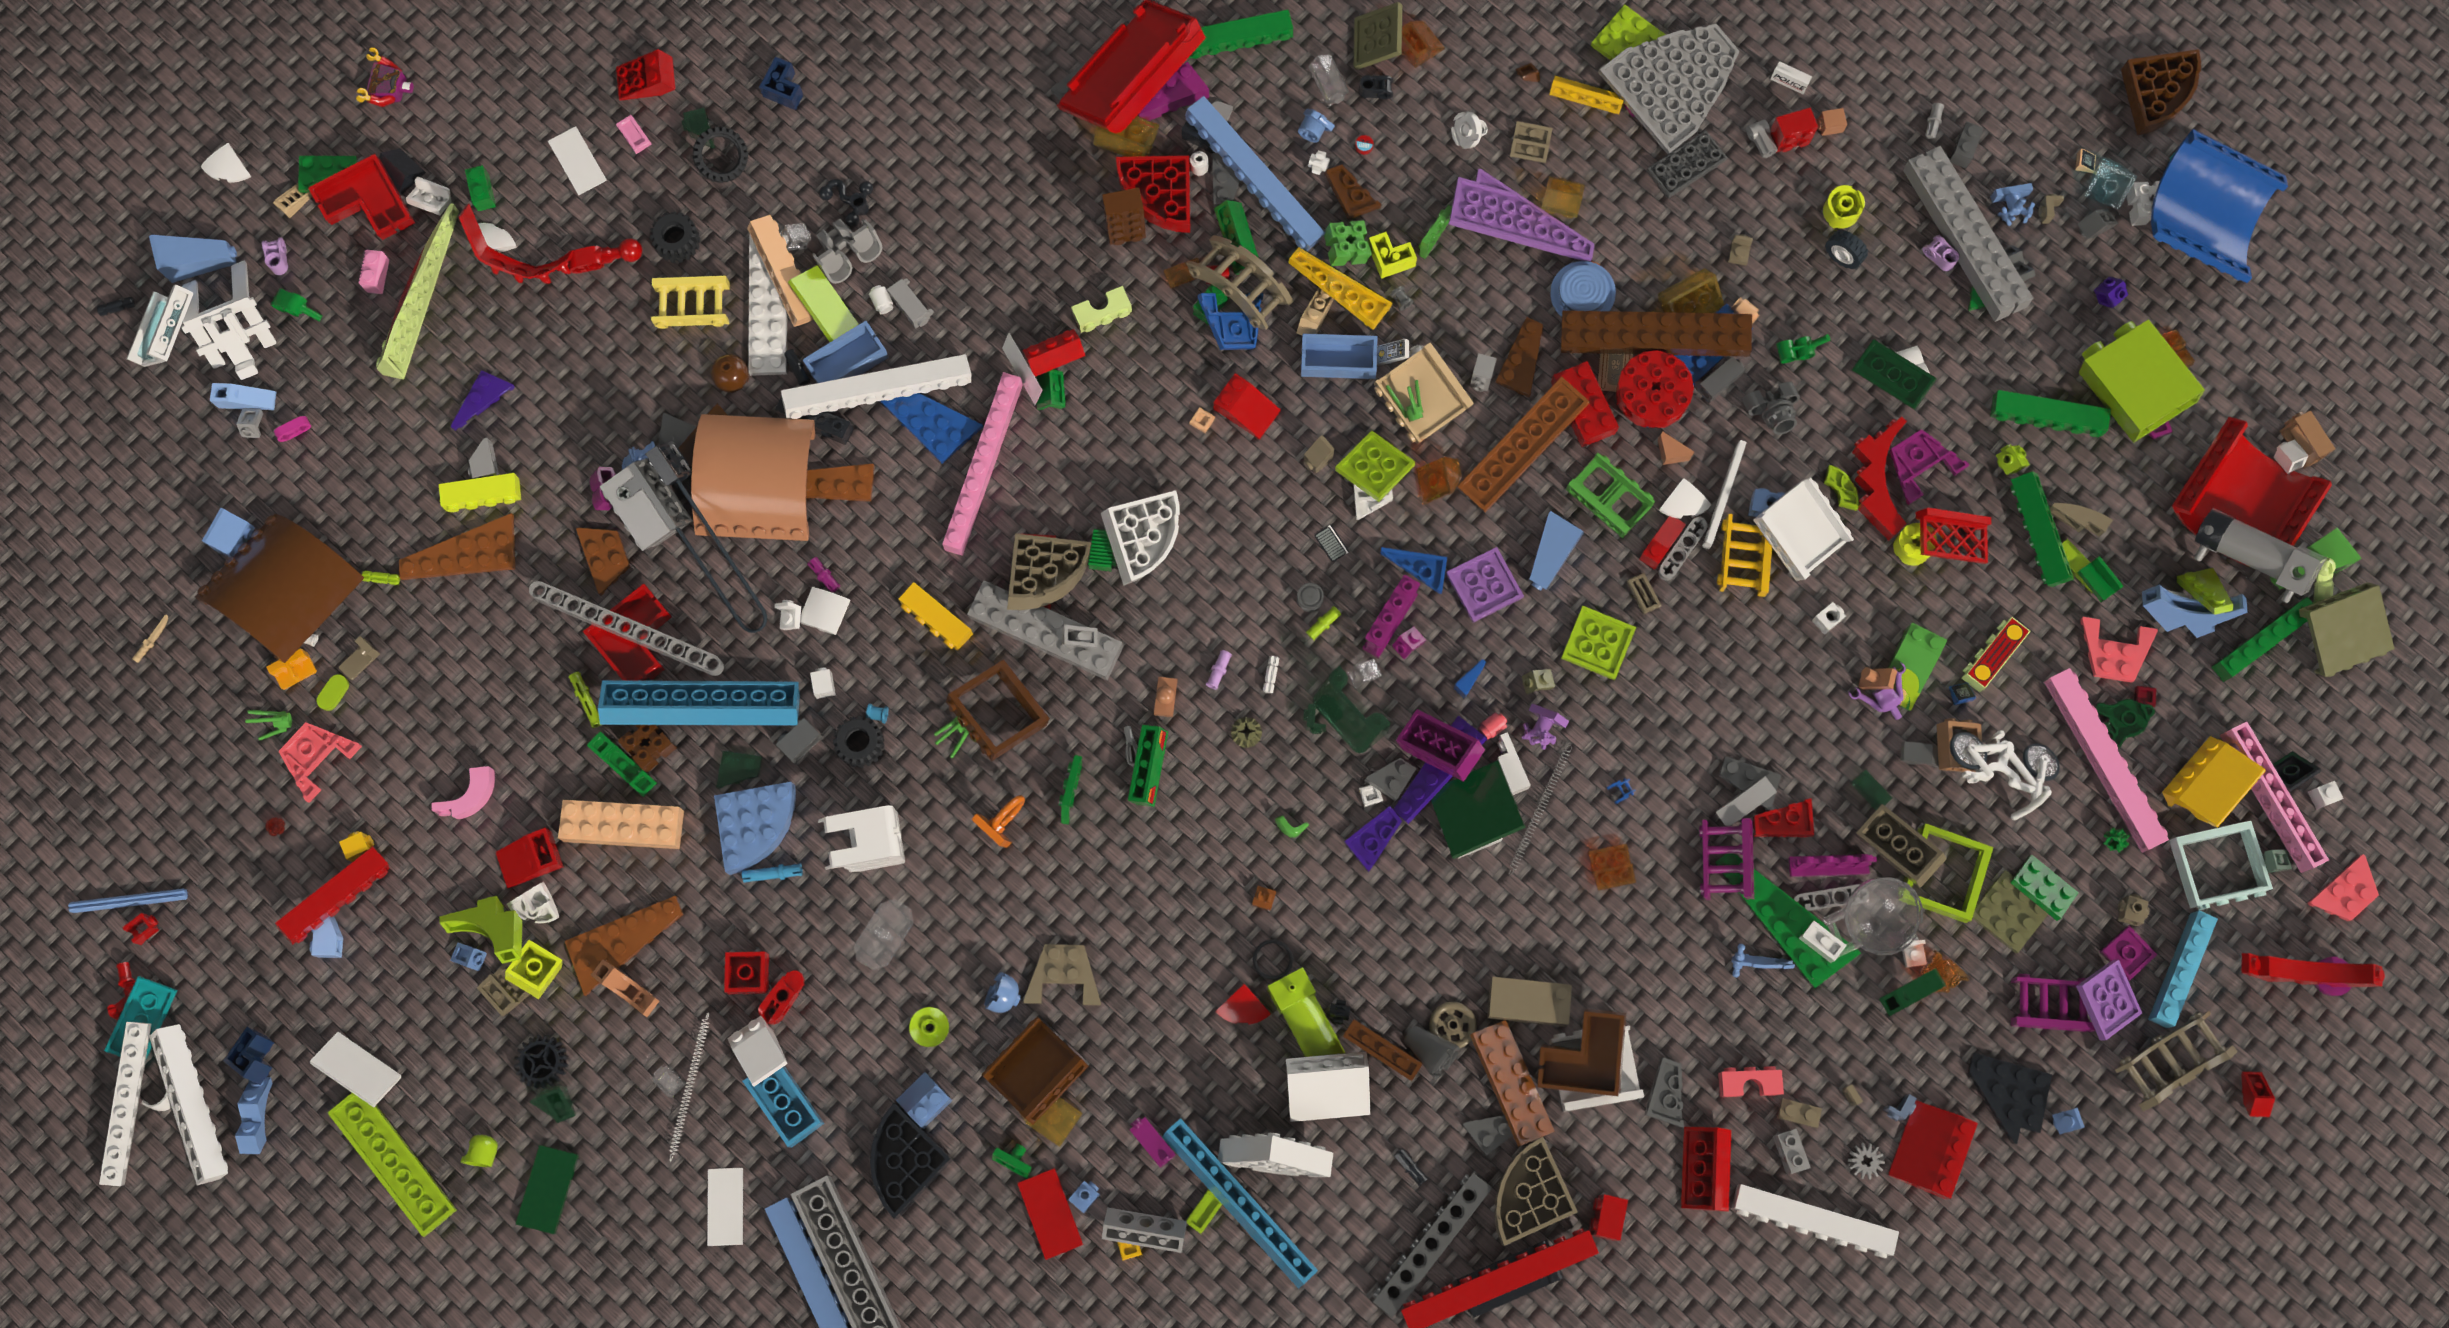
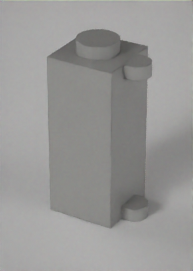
M907 278L904 280L900 279L889 287L887 291L914 328L922 327L927 324L934 311L932 309L927 310L908 287L910 281Z

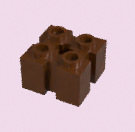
M636 725L638 728L636 732L628 731L618 742L633 756L632 758L641 769L648 773L659 764L656 759L661 755L666 758L677 747L662 732L658 725ZM646 742L650 743L648 747L645 746Z

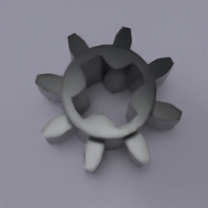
M1337 999L1336 1004L1331 1003L1329 1018L1334 1019L1333 1023L1343 1025V1020L1349 1021L1351 1006H1347L1345 1000Z

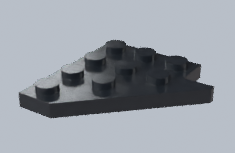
M1972 1053L1968 1074L2011 1143L2018 1144L2020 1129L2041 1133L2052 1074Z

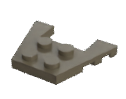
M1045 944L1025 995L1024 1004H1042L1043 984L1084 985L1083 1005L1101 1006L1085 946Z

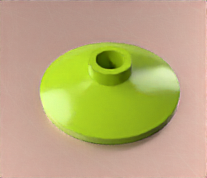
M922 1008L911 1018L909 1025L910 1035L921 1046H937L948 1035V1019L937 1008ZM929 1024L934 1026L932 1031H927Z

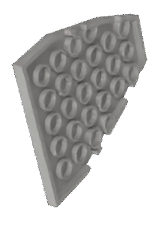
M1712 24L1707 27H1696L1694 30L1676 31L1658 37L1654 41L1644 42L1633 48H1626L1603 66L1598 73L1618 97L1624 100V104L1669 155L1698 131L1701 123L1725 87L1739 50L1717 24Z

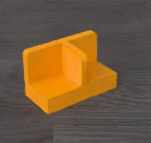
M302 648L298 649L286 663L278 660L266 667L268 672L275 676L280 688L283 690L317 672L308 652Z

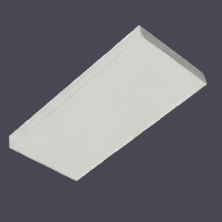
M339 1032L310 1060L311 1065L372 1107H375L401 1079L399 1073Z

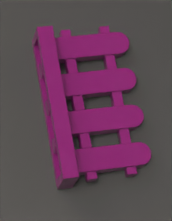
M1868 854L1794 856L1788 858L1790 877L1870 874L1869 865H1872V862H1877L1876 857Z

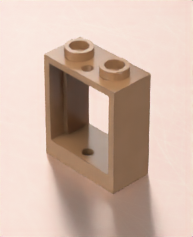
M2302 411L2297 413L2292 419L2285 422V427L2280 430L2286 442L2295 439L2309 455L2303 469L2319 462L2335 450V447L2312 411L2305 414Z
M1955 718L1944 719V722L1937 724L1939 770L1976 772L1975 770L1962 767L1955 761L1950 752V741L1953 737V729L1967 730V733L1975 735L1982 742L1981 724L1973 723V720L1957 722ZM1968 738V746L1970 744L1977 745L1976 742ZM1962 760L1970 765V763L1967 760Z

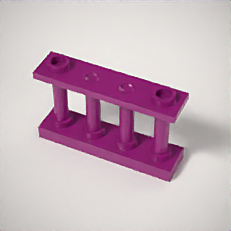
M1742 818V824H1739V826L1709 827V822L1702 820V825L1699 826V835L1703 837L1704 883L1700 884L1701 895H1704L1706 900H1711V893L1740 892L1744 894L1746 899H1754L1752 820L1750 818ZM1739 834V836H1742V843L1736 846H1710L1709 835ZM1740 853V855H1743V863H1740V865L1710 866V854ZM1740 873V875H1743V882L1734 885H1710V874Z
M2018 974V977L2011 979V983H2020V1014H2018V1017L2011 1018V1026L2081 1032L2096 1031L2088 1018V1012L2080 994L2079 1018H2077V1021H2071L2070 1017H2068V987L2077 988L2076 986L2087 978L2069 981L2030 978V974ZM2028 984L2040 985V1015H2038V1018H2031L2030 1014H2028ZM2048 986H2059L2060 1016L2057 1019H2050L2048 1015Z

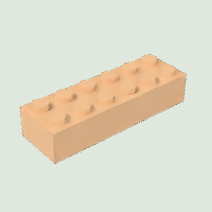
M563 800L558 839L563 842L680 849L684 810L674 806Z

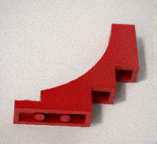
M2242 953L2241 973L2268 982H2296L2302 985L2326 984L2332 987H2382V981L2385 978L2382 966L2376 964L2312 962Z

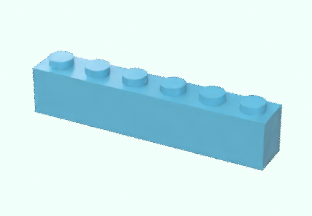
M2200 910L2190 914L2148 1020L2165 1028L2176 1025L2218 920L2217 918Z

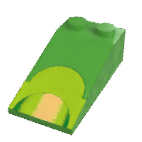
M1911 623L1906 628L1887 667L1893 668L1894 666L1899 671L1902 669L1900 662L1906 667L1905 672L1902 674L1903 701L1898 706L1908 711L1912 710L1947 642V639L1914 623ZM1895 679V683H1894V687H1893V689H1894L1895 692H1896V679Z

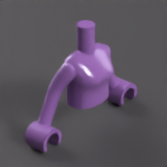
M1900 662L1902 669L1897 671L1896 692L1894 689H1878L1873 692L1878 704L1873 699L1862 694L1857 687H1855L1857 689L1856 695L1852 696L1849 691L1848 695L1852 699H1861L1879 712L1890 711L1895 720L1900 719L1902 715L1897 706L1903 701L1902 674L1906 670L1905 665Z

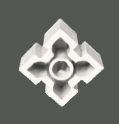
M2155 181L2152 186H2149L2148 182H2135L2126 191L2128 205H2133L2129 212L2131 226L2146 225L2151 220L2152 205L2160 181Z

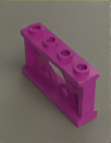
M1403 575L1365 637L1367 641L1362 648L1363 650L1378 659L1380 658L1417 598L1418 593L1416 592L1420 587L1419 582L1407 575Z

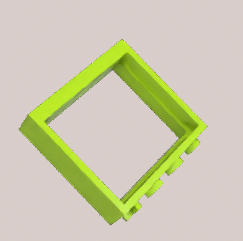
M1925 823L1920 828L1918 827L1917 832L1926 839L1928 834L1979 851L1962 911L1912 894L1913 882L1907 877L1898 887V893H1900L1898 899L1968 923L1972 921L1994 847Z

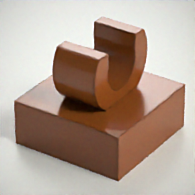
M1257 886L1252 905L1271 911L1276 891Z

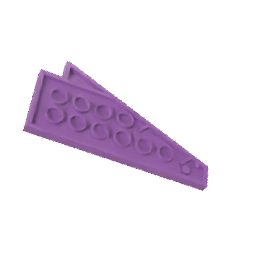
M1478 169L1475 181L1458 177L1449 225L1577 260L1591 262L1594 243L1482 169Z

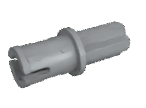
M1941 103L1932 104L1930 117L1927 118L1928 126L1925 133L1928 139L1936 138L1938 127L1942 123L1941 116L1944 105Z

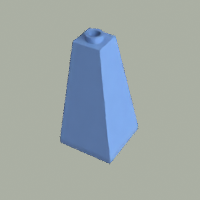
M163 235L149 236L156 268L172 283L236 264V249L226 240Z
M1552 511L1548 514L1530 580L1533 581L1531 585L1540 591L1542 588L1547 590L1584 533L1581 529Z

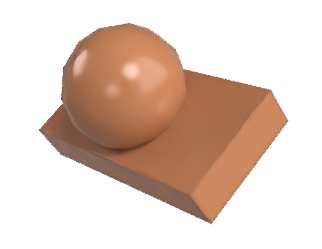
M1158 677L1154 708L1155 716L1173 717L1178 679Z

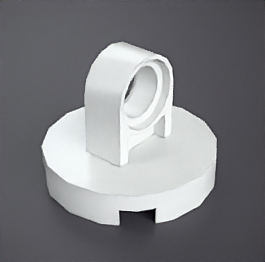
M1469 111L1458 113L1453 120L1455 121L1454 127L1451 128L1455 144L1463 147L1462 149L1475 147L1481 137L1488 131L1486 123L1479 120L1477 115Z

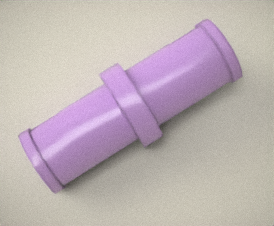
M1220 650L1215 665H1212V672L1206 686L1214 690L1218 689L1222 676L1226 674V667L1232 656L1231 653Z

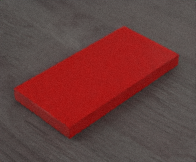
M1055 1168L1017 1183L1045 1260L1084 1245Z

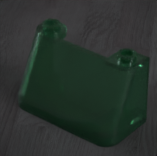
M1339 665L1330 673L1314 694L1313 705L1354 752L1364 753L1389 732L1391 723L1381 713H1373L1368 718L1363 716L1341 691L1347 685L1348 675Z

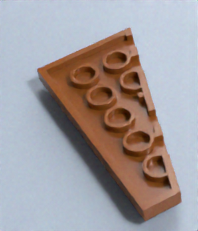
M510 513L400 559L399 578L401 580L515 569L514 515Z
M677 896L658 902L565 941L584 996H587L591 993V990L601 984L591 974L603 959L619 969L640 952V949L646 944L652 942L658 934L684 915Z

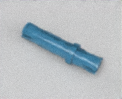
M801 863L787 866L779 864L778 867L742 870L743 883L777 878L785 880L786 877L802 876L803 869L800 868L802 865Z

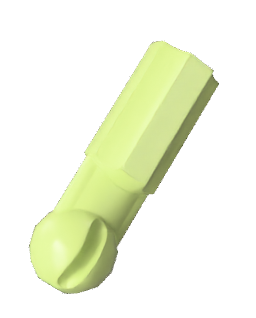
M2326 557L2327 559L2317 575L2313 604L2333 596V573L2336 569V564L2329 557Z

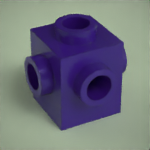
M2111 276L2094 289L2098 303L2110 308H2114L2128 296L2124 280Z

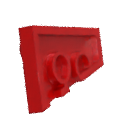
M1812 798L1755 815L1753 817L1754 837H1813Z

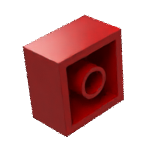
M1811 107L1776 117L1770 129V135L1778 149L1777 152H1788L1794 147H1805L1810 144L1818 129V124Z
M765 951L725 952V993L729 995L768 994V953Z
M1606 1194L1598 1195V1198H1595L1593 1203L1595 1216L1594 1219L1591 1218L1589 1223L1591 1235L1612 1241H1620L1628 1200Z

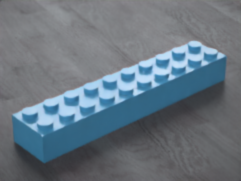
M602 681L598 704L600 725H798L799 682Z

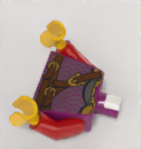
M370 48L369 51L373 52L375 56L372 57L367 54L366 57L370 61L376 60L377 63L374 62L367 90L363 88L357 90V93L362 94L364 97L358 95L356 100L358 102L367 100L368 103L380 107L400 102L403 92H413V83L406 82V77L402 70L395 63L382 55L379 56L377 49Z

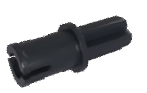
M794 349L787 350L784 355L791 367L790 371L794 373L798 384L801 386L808 383L810 379L803 368L804 364L799 361Z
M1403 1148L1394 1154L1395 1158L1405 1168V1173L1408 1172L1418 1186L1428 1179L1418 1167V1162H1414Z

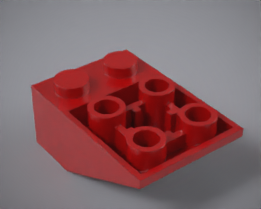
M659 49L616 67L620 101L661 96L675 90L673 58Z
M547 828L527 834L495 852L507 888L563 868L552 831Z

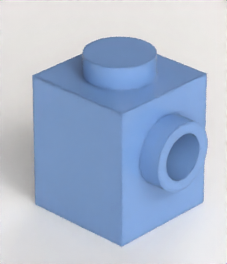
M1083 1181L1068 1200L1085 1213L1100 1196L1097 1192L1099 1188L1091 1181L1089 1183Z

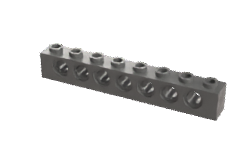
M1471 1173L1470 1176L1466 1174L1460 1181L1462 1186L1458 1191H1452L1447 1198L1450 1202L1445 1208L1441 1206L1435 1213L1437 1218L1433 1224L1429 1222L1424 1227L1422 1232L1425 1234L1420 1240L1418 1238L1414 1240L1410 1246L1412 1251L1408 1256L1404 1254L1397 1262L1399 1265L1398 1269L1395 1272L1391 1270L1384 1279L1387 1281L1384 1287L1381 1288L1379 1286L1373 1293L1372 1297H1374V1300L1372 1302L1391 1318H1393L1492 1188L1474 1173ZM1465 1190L1472 1191L1473 1199L1471 1201L1464 1200L1463 1192ZM1455 1205L1460 1208L1461 1214L1459 1217L1451 1215L1450 1209L1452 1206ZM1442 1221L1448 1224V1231L1444 1234L1438 1230V1224ZM1430 1237L1436 1241V1246L1432 1250L1425 1246V1241ZM1415 1254L1423 1256L1424 1261L1422 1265L1416 1266L1413 1263V1256ZM1403 1270H1408L1411 1273V1279L1408 1282H1403L1400 1278V1273ZM1389 1287H1397L1399 1293L1396 1298L1388 1296L1387 1291Z

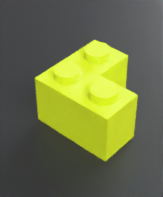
M1387 232L1369 238L1372 258L1381 279L1416 267L1417 257L1411 242L1393 248Z

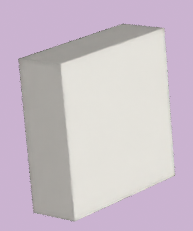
M1367 785L1359 788L1364 807L1383 802L1381 792L1373 786Z

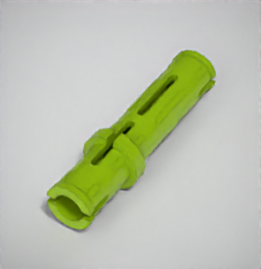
M575 672L569 675V679L575 689L574 694L579 698L591 723V727L601 726L599 713L589 693L590 689L585 685L581 673Z

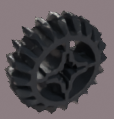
M537 1035L536 1040L531 1037L529 1038V1044L526 1042L522 1043L524 1050L517 1049V1052L521 1053L520 1057H514L515 1060L519 1061L518 1064L514 1065V1068H520L516 1075H523L520 1081H527L526 1086L531 1087L533 1085L535 1089H539L541 1085L542 1089H546L547 1084L553 1087L555 1084L554 1079L560 1082L559 1074H566L562 1069L563 1067H569V1064L564 1063L565 1060L569 1059V1056H563L567 1049L561 1048L562 1042L556 1043L557 1038L552 1037L550 1039L548 1035H544L542 1039L541 1035ZM540 1046H546L545 1049H542L541 1052L537 1055L531 1053L533 1050ZM552 1050L556 1057L555 1065L551 1062ZM535 1058L543 1059L544 1063L548 1064V1066L540 1065L539 1061ZM528 1059L532 1062L531 1073L527 1066ZM546 1069L552 1071L543 1078H537Z

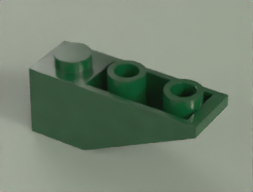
M1934 968L1889 992L1879 1000L1888 1015L1891 1016L1945 987L1946 984L1937 969Z

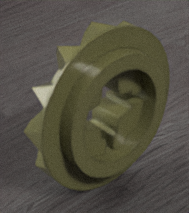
M1244 717L1238 719L1233 724L1231 736L1237 745L1249 748L1255 746L1260 741L1262 729L1254 718ZM1245 725H1247L1250 731H1255L1249 733L1248 740H1246L1245 734L1241 733V731H1244Z

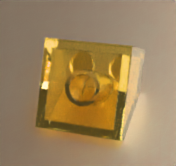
M1549 176L1541 209L1549 214L1559 213L1566 218H1577L1585 185Z
M1059 1097L1034 1125L1028 1120L1026 1124L1060 1147L1083 1113Z

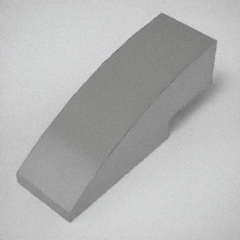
M1764 776L1718 808L1716 813L1725 826H1731L1769 799L1777 791L1768 778Z

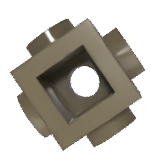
M2136 894L2124 897L2118 904V911L2120 912L2117 921L2134 926L2144 924V920L2149 914V901L2143 900L2142 896Z

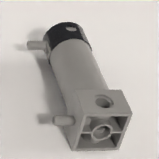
M2215 508L2205 517L2195 538V542L2200 544L2194 557L2195 560L2201 561L2207 549L2216 553L2220 552L2277 579L2276 584L2286 588L2281 598L2286 603L2290 601L2294 592L2301 596L2309 592L2327 559L2303 546L2296 548ZM2299 566L2304 569V575L2299 573Z

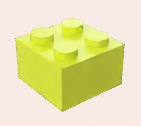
M528 940L522 948L521 959L512 961L505 971V979L539 999L561 970L563 960Z

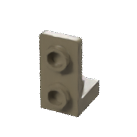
M361 636L355 640L359 645L357 650L339 666V669L350 680H354L380 655Z

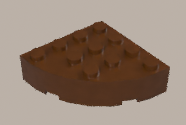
M2199 49L2128 59L2121 68L2137 135L2151 133L2164 127L2190 101L2197 89L2199 73L2201 72Z

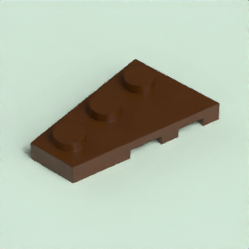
M1343 165L1325 171L1324 174L1348 220L1381 208L1382 204L1378 200L1375 201L1370 196V192L1366 188L1363 189L1357 183V179Z

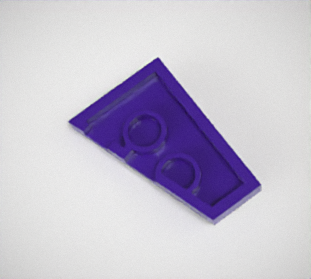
M1389 806L1344 841L1368 873L1402 823V820Z

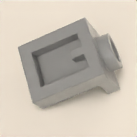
M242 409L236 423L242 437L260 438L261 433L258 426L263 416L261 409Z

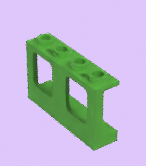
M1599 453L1595 455L1594 459L1575 479L1570 481L1566 488L1567 492L1622 539L1655 503L1650 493L1641 490L1636 481L1628 479L1622 469L1614 467L1605 455H1600ZM1597 467L1602 468L1614 479V482L1601 496H1596L1583 485L1585 479ZM1625 492H1630L1642 503V507L1629 521H1625L1612 510L1613 504Z

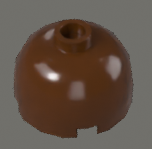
M725 354L714 361L711 367V377L719 389L727 393H734L741 390L746 381L748 382L749 369L740 357L733 354Z

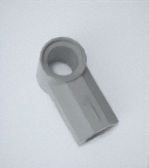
M1765 119L1746 127L1749 139L1755 142L1762 158H1768L1777 152L1778 149L1770 135L1769 124Z

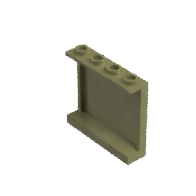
M2366 582L2299 609L2300 617L2307 618L2319 664V668L2314 670L2316 674L2331 677L2336 672L2349 670L2356 664L2367 663L2371 658L2384 656L2387 652L2394 650L2379 585Z

